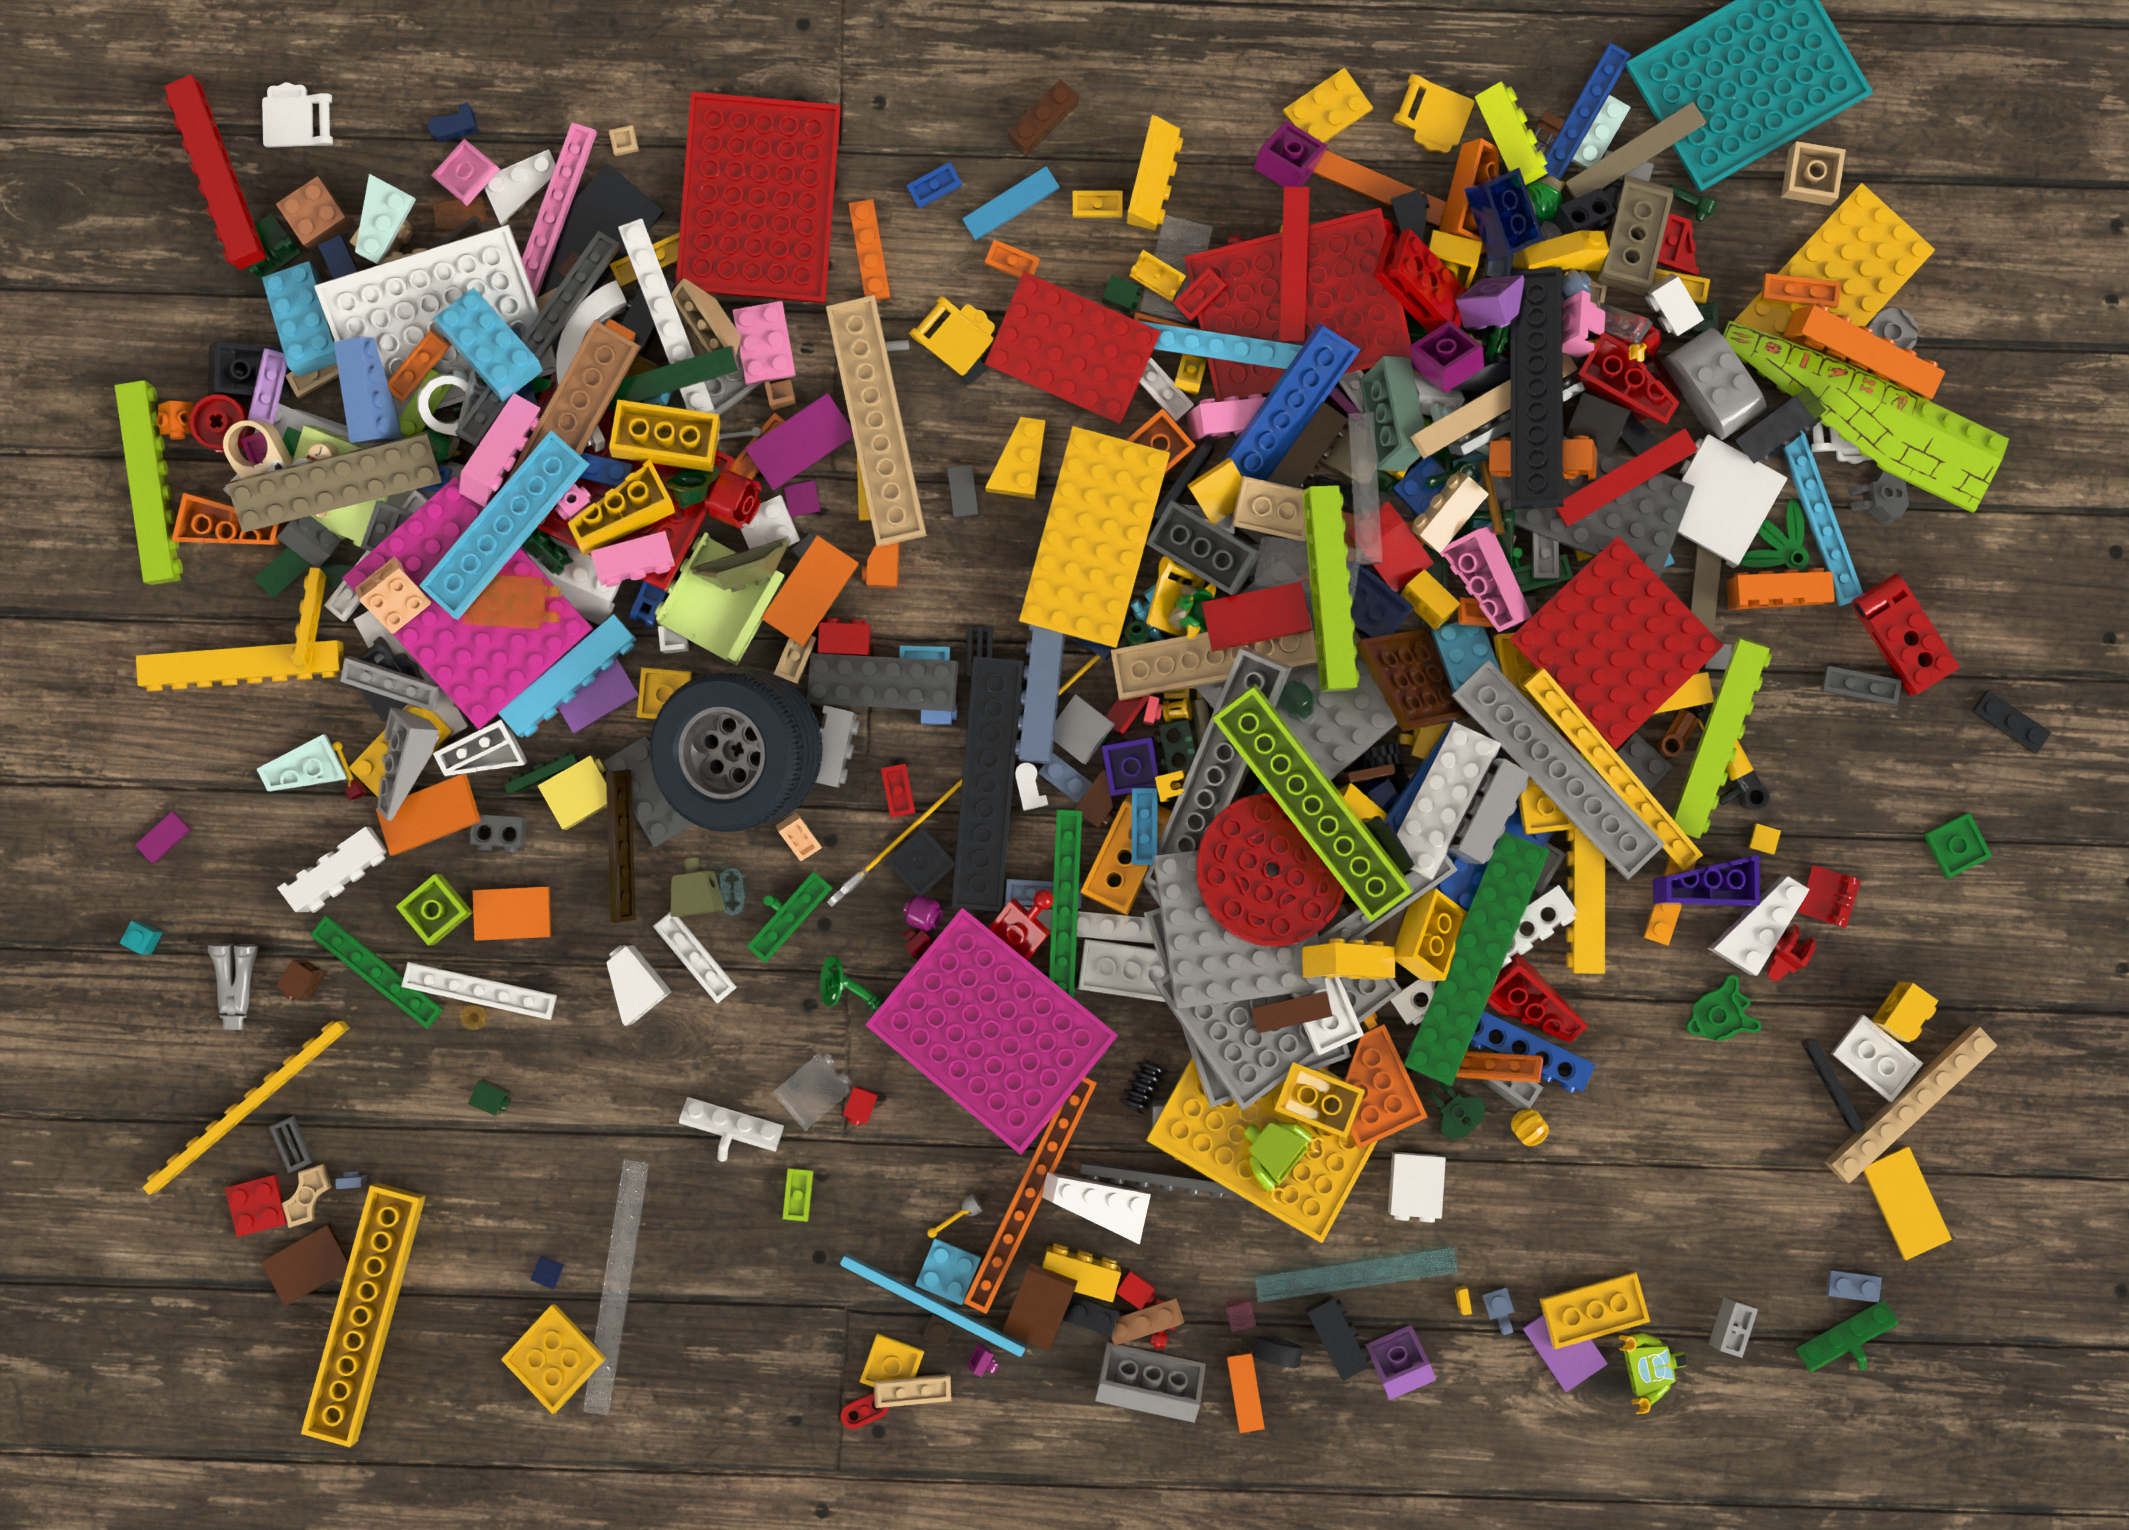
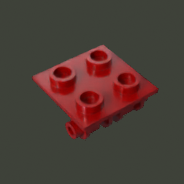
M1812 865L1806 888L1810 890L1799 906L1798 913L1846 928L1861 880L1854 876H1846Z

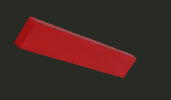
M1284 187L1279 341H1305L1310 187Z
M1684 428L1565 498L1564 507H1555V510L1565 526L1569 527L1698 451V448Z

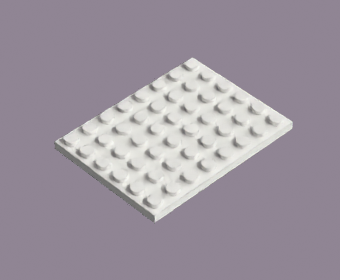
M509 224L314 286L334 340L374 337L387 381L431 329L449 342L438 329L434 317L473 287L510 328L520 327L522 337L540 313ZM453 345L434 366L442 374H452L455 369L470 376L472 368ZM552 345L539 362L543 371L536 376L538 378L556 372V355ZM477 373L476 378L477 381L480 382L482 378ZM425 378L404 403L391 394L398 419ZM453 384L437 409L464 401V391L459 386Z

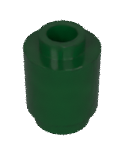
M1133 621L1126 626L1124 630L1126 647L1151 643L1150 630L1146 623Z

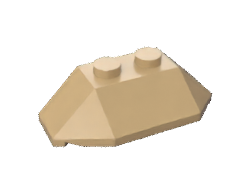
M682 279L671 293L694 357L728 346H733L736 355L741 335L714 297L687 279Z

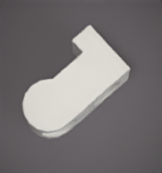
M1030 763L1020 764L1015 773L1023 810L1047 806L1046 795L1039 796L1036 785L1037 770L1035 766Z

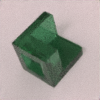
M1711 301L1709 304H1695L1704 320L1688 329V335H1699L1709 328H1714L1718 331V301Z

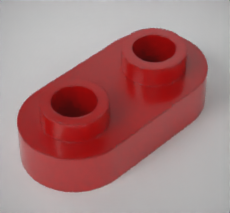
M874 1392L846 1404L841 1412V1421L849 1429H858L885 1416L889 1407L875 1408L872 1404L875 1400ZM853 1410L859 1414V1417L856 1419L851 1418L849 1415Z

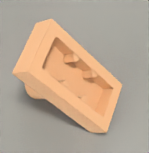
M797 812L776 825L778 832L800 861L822 848Z

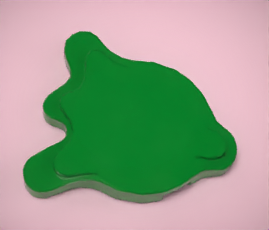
M1727 975L1719 988L1701 995L1696 1000L1691 1017L1686 1023V1030L1689 1034L1701 1035L1715 1041H1723L1742 1031L1758 1033L1761 1030V1022L1744 1013V1010L1750 1006L1751 1001L1739 992L1740 981L1736 975Z

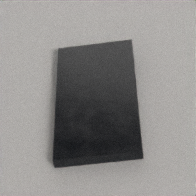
M606 163L571 203L538 297L559 287L565 277L557 269L573 252L581 256L596 233L600 231L619 242L621 248L586 295L585 300L594 291L598 290L613 273L610 264L628 256L618 227L642 219L648 233L664 215V211L610 164Z

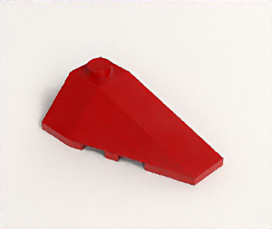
M1605 332L1600 336L1594 346V350L1591 351L1575 379L1576 381H1582L1584 388L1664 425L1668 423L1679 404L1678 400L1647 370L1643 362L1637 361V358L1629 360V347L1625 343Z

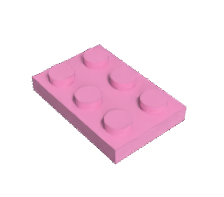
M779 301L733 310L735 326L741 335L739 348L746 384L750 385L796 376L783 302Z

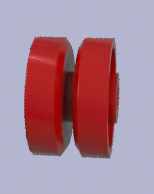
M213 394L204 397L194 406L190 414L189 425L192 435L200 444L220 454H225L223 441L227 430L233 424L247 420L249 411L244 405L226 395ZM246 426L240 432L238 437V448L240 451L244 448L240 439L253 435L254 427Z

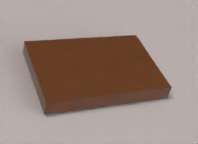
M330 1224L263 1260L261 1264L283 1305L287 1306L344 1274L347 1270L349 1259Z

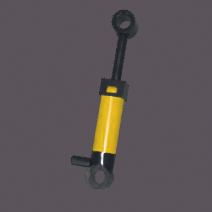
M1710 703L1699 705L1702 711L1694 714L1699 720L1698 726L1701 731L1705 728L1713 706ZM1736 739L1734 748L1737 749L1735 758L1732 763L1728 762L1725 769L1735 788L1720 795L1719 803L1725 805L1739 797L1740 804L1745 809H1762L1770 801L1769 791L1766 787L1762 786L1738 739ZM1753 790L1759 794L1757 804H1753L1749 798Z

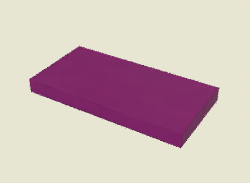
M827 393L746 447L745 450L771 489L775 490L851 439L853 432Z

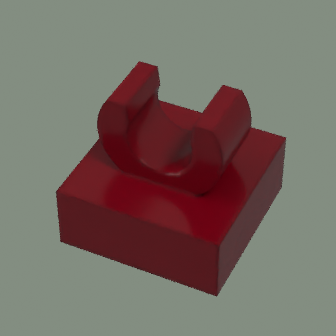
M909 928L903 933L909 941L904 948L917 960L934 942L923 930L917 934Z

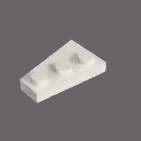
M549 149L498 171L484 187L501 226L508 222V219L516 211H520L525 206V203L535 194H539L549 185L556 167Z

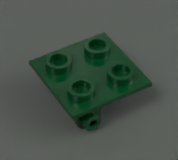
M272 213L255 225L267 259L252 264L248 268L256 275L260 282L263 281L262 277L275 273L301 253Z

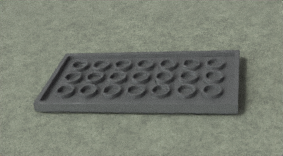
M1511 430L1499 437L1511 438ZM1563 436V440H1569V439H1570V438H1567V437ZM1597 449V480L1627 463L1628 460ZM1659 473L1569 527L1565 526L1555 508L1515 510V526L1594 557L1616 536H1619L1660 578L1695 486ZM1580 474L1575 479H1565L1564 477V499L1596 480H1587L1588 475ZM1492 476L1500 512H1505L1506 509H1511V477ZM1480 477L1478 485L1484 489L1482 477ZM1487 498L1483 500L1476 511H1489Z

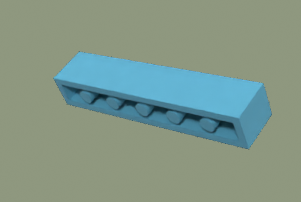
M613 614L498 714L517 736H531L538 730L539 727L537 725L542 720L548 721L558 712L556 708L563 702L565 704L571 702L577 696L575 692L582 686L586 688L596 680L595 675L601 670L606 671L615 664L614 659L621 653L623 655L627 654L635 646L633 642L637 639L621 620Z

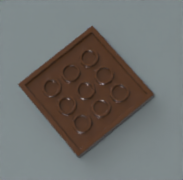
M1427 628L1361 639L1356 644L1362 660L1368 667L1373 680L1379 687L1385 702L1389 705L1402 731L1471 717L1451 696L1453 694L1435 642Z

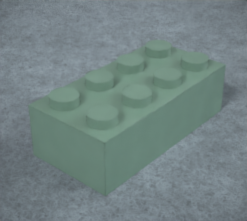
M1383 356L1359 381L1377 470L1404 472L1421 456L1410 437L1424 429V417L1420 409L1419 393L1416 390L1414 370L1412 369L1410 358Z

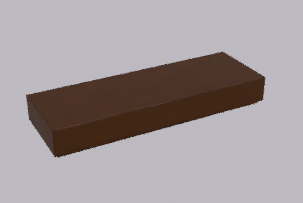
M1327 991L1251 1008L1257 1034L1333 1016Z

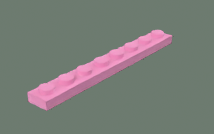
M571 123L522 257L535 299L538 297L597 135L595 129Z

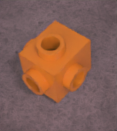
M167 401L159 404L157 425L160 435H170V439L180 440L185 439V435L191 434L192 431L189 424L190 414L194 408L193 402Z

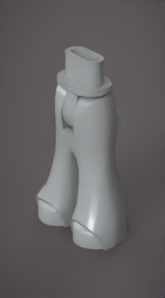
M233 943L208 945V953L213 961L216 972L219 1017L223 1018V1029H243V1019L247 1018L250 979L257 956L258 945H235ZM234 955H235L236 974H235V980H234V982H233Z

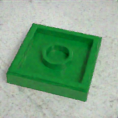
M1966 812L1922 834L1945 879H1949L1993 857L1970 812Z

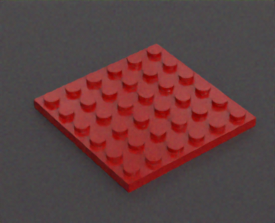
M1616 536L1508 639L1537 671L1543 667L1613 750H1616L1724 646L1619 536Z

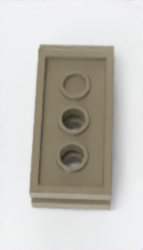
M1627 175L1623 176L1614 206L1617 212L1611 220L1612 224L1609 227L1606 239L1609 251L1598 272L1596 283L1645 296L1647 289H1650L1652 286L1673 199V188Z

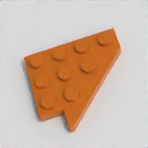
M1385 1024L1363 1033L1364 1036L1359 1037L1344 1079L1345 1083L1365 1090L1350 1129L1358 1149L1428 1117Z

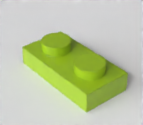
M788 1168L783 1219L809 1221L814 1170Z

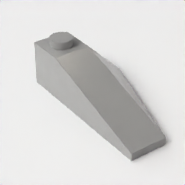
M392 707L390 708L384 739L389 740L388 753L382 756V763H384L386 774L385 777L380 779L377 808L388 821H392L432 755L434 745L438 742L439 738L438 729L428 719Z

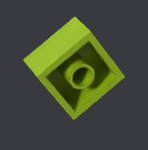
M434 874L396 906L427 945H435L473 913L442 874Z

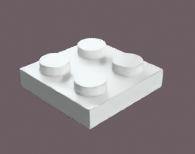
M781 495L761 503L750 524L744 523L742 525L744 528L741 529L749 549L789 537L791 541L788 547L801 541Z

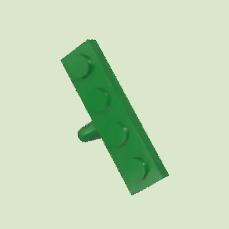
M1520 548L1513 549V575L1522 593L1573 578L1567 555L1564 554L1559 556L1558 580H1532V564L1522 566L1520 561L1522 550Z
M813 871L784 905L774 896H766L763 900L764 904L773 908L777 913L746 947L764 963H767L833 887Z
M1882 1300L1797 1347L1796 1352L1810 1373L1849 1351L1856 1358L1857 1368L1863 1371L1867 1368V1356L1860 1345L1898 1325L1899 1320L1886 1301Z

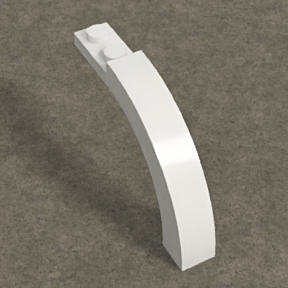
M617 280L604 285L583 300L565 325L559 340L556 357L557 388L594 320L604 323L613 316L626 311L627 301ZM598 425L587 443V446H592L594 452L603 450L605 446V439Z

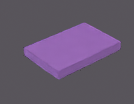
M617 657L614 659L615 664L606 671L601 670L595 675L596 680L586 688L583 686L575 692L577 696L568 704L563 702L558 706L574 734L639 696Z
M1543 1313L1522 1327L1565 1392H1568L1607 1365V1362L1591 1339L1553 1349Z

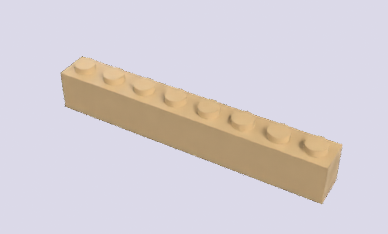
M1969 1026L1913 1078L1892 1103L1888 1102L1864 1124V1130L1858 1133L1855 1132L1824 1163L1841 1181L1846 1183L1853 1181L1997 1047L1996 1043L1981 1027Z

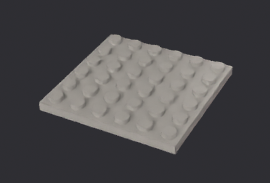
M1197 851L1153 857L1175 1010L1327 989L1325 976L1303 978L1302 947L1320 945L1318 932L1301 942L1281 947H1265L1245 942L1221 927L1206 908L1196 879ZM1268 863L1265 866L1266 872L1270 877H1275L1278 874V868L1275 864Z

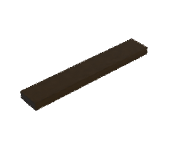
M627 769L606 771L611 922L614 923L636 920L631 770Z

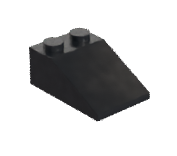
M215 341L209 346L208 396L218 394L226 395L230 398L252 399L264 348L284 353L283 349ZM288 366L285 375L291 372ZM285 376L280 399L289 400L291 385Z

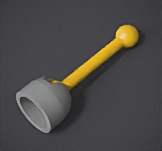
M973 1193L966 1197L962 1203V1210L936 1228L928 1229V1236L930 1238L936 1237L937 1232L964 1214L975 1216L981 1213L984 1209L980 1201Z

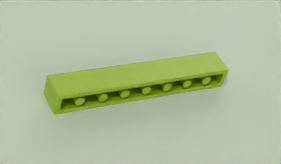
M145 380L115 385L143 582L155 585L180 581L183 566L177 556L176 549H179V542H171L174 532L173 524L176 523L174 511L170 509L169 500L172 499V491L170 486L167 485L168 465L163 460L162 451L165 450V443L163 437L160 436L157 425L158 411H156L155 402L158 400L157 391L152 384Z
M1310 486L1302 491L1319 689L1320 692L1350 691L1357 688L1359 671L1355 666L1357 647L1353 643L1355 623L1353 618H1351L1350 611L1352 607V595L1348 589L1350 571L1346 567L1348 547L1344 543L1343 534L1346 524L1341 512L1343 495L1340 493L1339 486Z
M1740 636L1737 637L1672 815V819L1686 835L1700 839L1702 833L1706 834L1711 822V819H1708L1710 810H1715L1719 801V796L1716 795L1719 786L1723 787L1726 782L1728 772H1725L1728 762L1732 763L1735 758L1737 749L1734 748L1736 739H1741L1745 730V725L1742 724L1745 715L1749 716L1754 706V701L1751 700L1754 691H1759L1763 681V677H1760L1763 667H1768L1772 653H1769L1770 648L1765 644Z

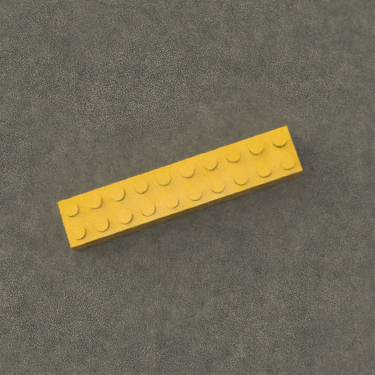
M378 1182L370 1185L301 1434L351 1447L358 1442L426 1195Z

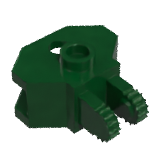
M1439 1082L1442 1090L1450 1096L1448 1100L1443 1103L1434 1091L1430 1090L1427 1093L1439 1107L1437 1108L1440 1112L1438 1130L1447 1138H1464L1483 1121L1486 1104L1476 1095L1461 1096L1459 1093L1454 1092L1449 1085ZM1465 1117H1467V1118H1468L1467 1123H1466V1124H1462V1119H1464Z

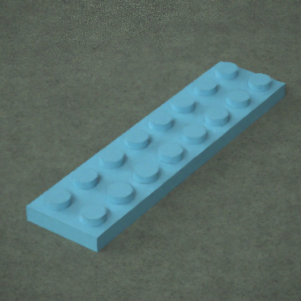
M550 430L419 586L453 618L458 620L590 464L561 437Z

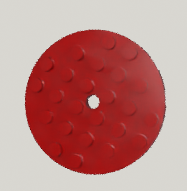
M1270 793L1247 796L1226 807L1209 824L1198 847L1196 879L1201 898L1209 913L1221 927L1245 942L1265 947H1281L1308 939L1331 921L1344 898L1346 891ZM1268 863H1273L1277 866L1278 874L1275 877H1270L1267 874L1265 866Z

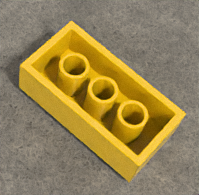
M617 400L609 446L611 456L642 462L650 459L655 464L713 472L721 425L719 414Z

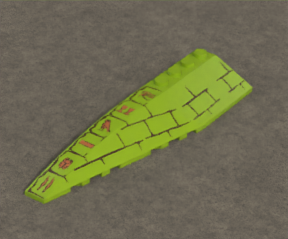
M1732 321L1727 323L1723 337L1741 361L1751 364L1757 369L1759 375L1763 378L1768 377L1777 384V389L1784 394L1787 392L1792 397L1808 386L1826 409L1820 415L1823 419L1820 422L1826 427L1831 426L1839 433L1838 436L1847 442L1849 440L1866 458L1869 456L1875 460L1880 469L1972 513L1976 511L2003 459L2009 438L1886 380L1830 356Z

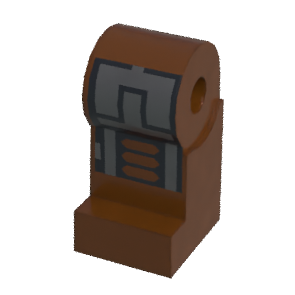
M1547 111L1544 112L1533 132L1537 139V143L1534 145L1537 151H1542L1544 156L1547 154L1565 122Z

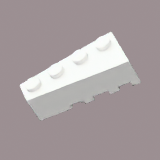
M372 827L362 828L336 847L338 852L334 853L331 851L319 858L316 862L317 867L314 868L312 866L296 874L297 881L291 885L283 883L278 887V890L295 912L311 911L314 913L325 905L323 902L329 896L334 898L345 890L344 885L350 880L352 882L359 880L365 875L364 870L370 865L375 867L385 860L384 855L389 851Z
M1780 876L1760 896V905L1751 906L1707 949L1749 975L1757 976L1810 889L1789 876Z
M1047 1172L1042 1197L1140 1244L1151 1194L1136 1188Z

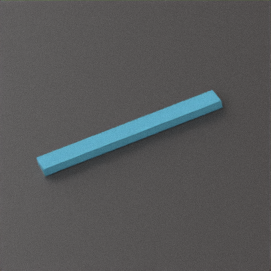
M1800 430L1802 435L1785 448L1782 445L1780 446L1826 572L1833 573L1834 594L1840 607L1851 603L1863 591L1805 433Z
M848 1253L844 1255L840 1263L841 1266L1019 1357H1022L1026 1349V1344L1003 1334L995 1328Z

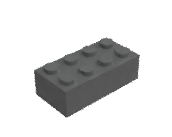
M1174 500L1169 502L1146 542L1148 546L1230 595H1238L1262 553L1260 550Z

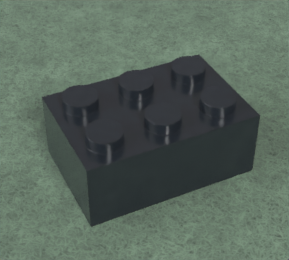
M1807 386L1743 433L1736 441L1753 464L1760 459L1764 463L1782 449L1780 445L1785 448L1801 436L1800 430L1806 433L1823 420L1820 415L1826 409Z

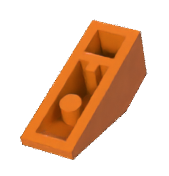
M900 542L881 547L875 545L867 559V566L862 567V581H866L868 588L898 589Z

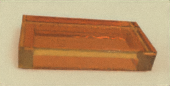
M483 197L474 198L468 206L460 200L433 203L437 230L487 223Z

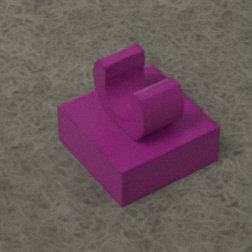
M980 1343L977 1344L966 1364L972 1373L980 1377L983 1376L985 1370L995 1374L999 1367V1364L995 1363V1360L992 1359L994 1354Z

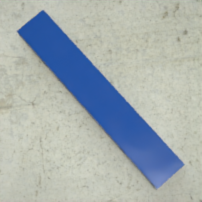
M1611 42L1609 43L1545 155L1547 164L1544 166L1548 174L1543 177L1553 176L1560 181L1623 71L1625 63L1632 54Z

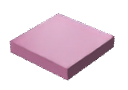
M463 139L431 176L468 206L500 168L466 139Z

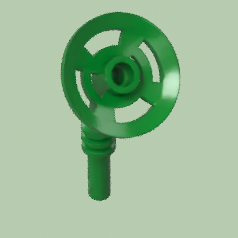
M829 956L825 960L820 976V993L823 1003L829 1007L836 1005L842 990L847 988L865 1000L867 1006L871 1005L870 1009H875L874 1013H876L883 1004L882 999H878L877 994L874 995L849 977H846L838 957ZM836 963L837 969L832 971L831 968Z

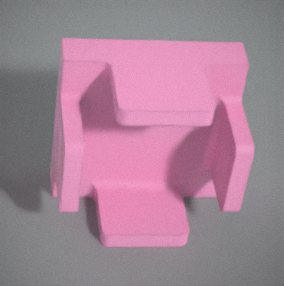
M1584 290L1562 302L1563 352L1576 358H1581L1594 350V344L1585 341L1588 338V330L1600 335L1604 333L1605 311L1597 308L1596 304L1590 302V293Z

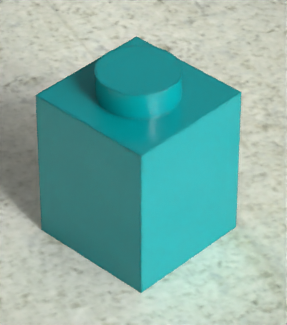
M141 920L131 921L120 944L141 955L152 954L163 932Z

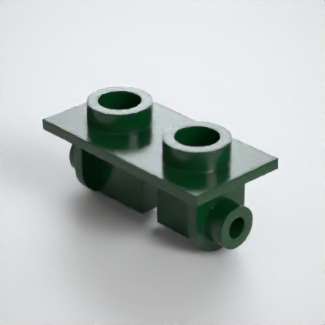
M535 529L523 543V547L536 559L542 553L545 555L540 563L552 574L561 575L565 570L564 566L574 562L566 549L558 546L550 539V535L542 532L540 529Z

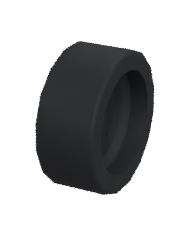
M1257 1336L1252 1356L1270 1364L1298 1368L1303 1347L1278 1338Z

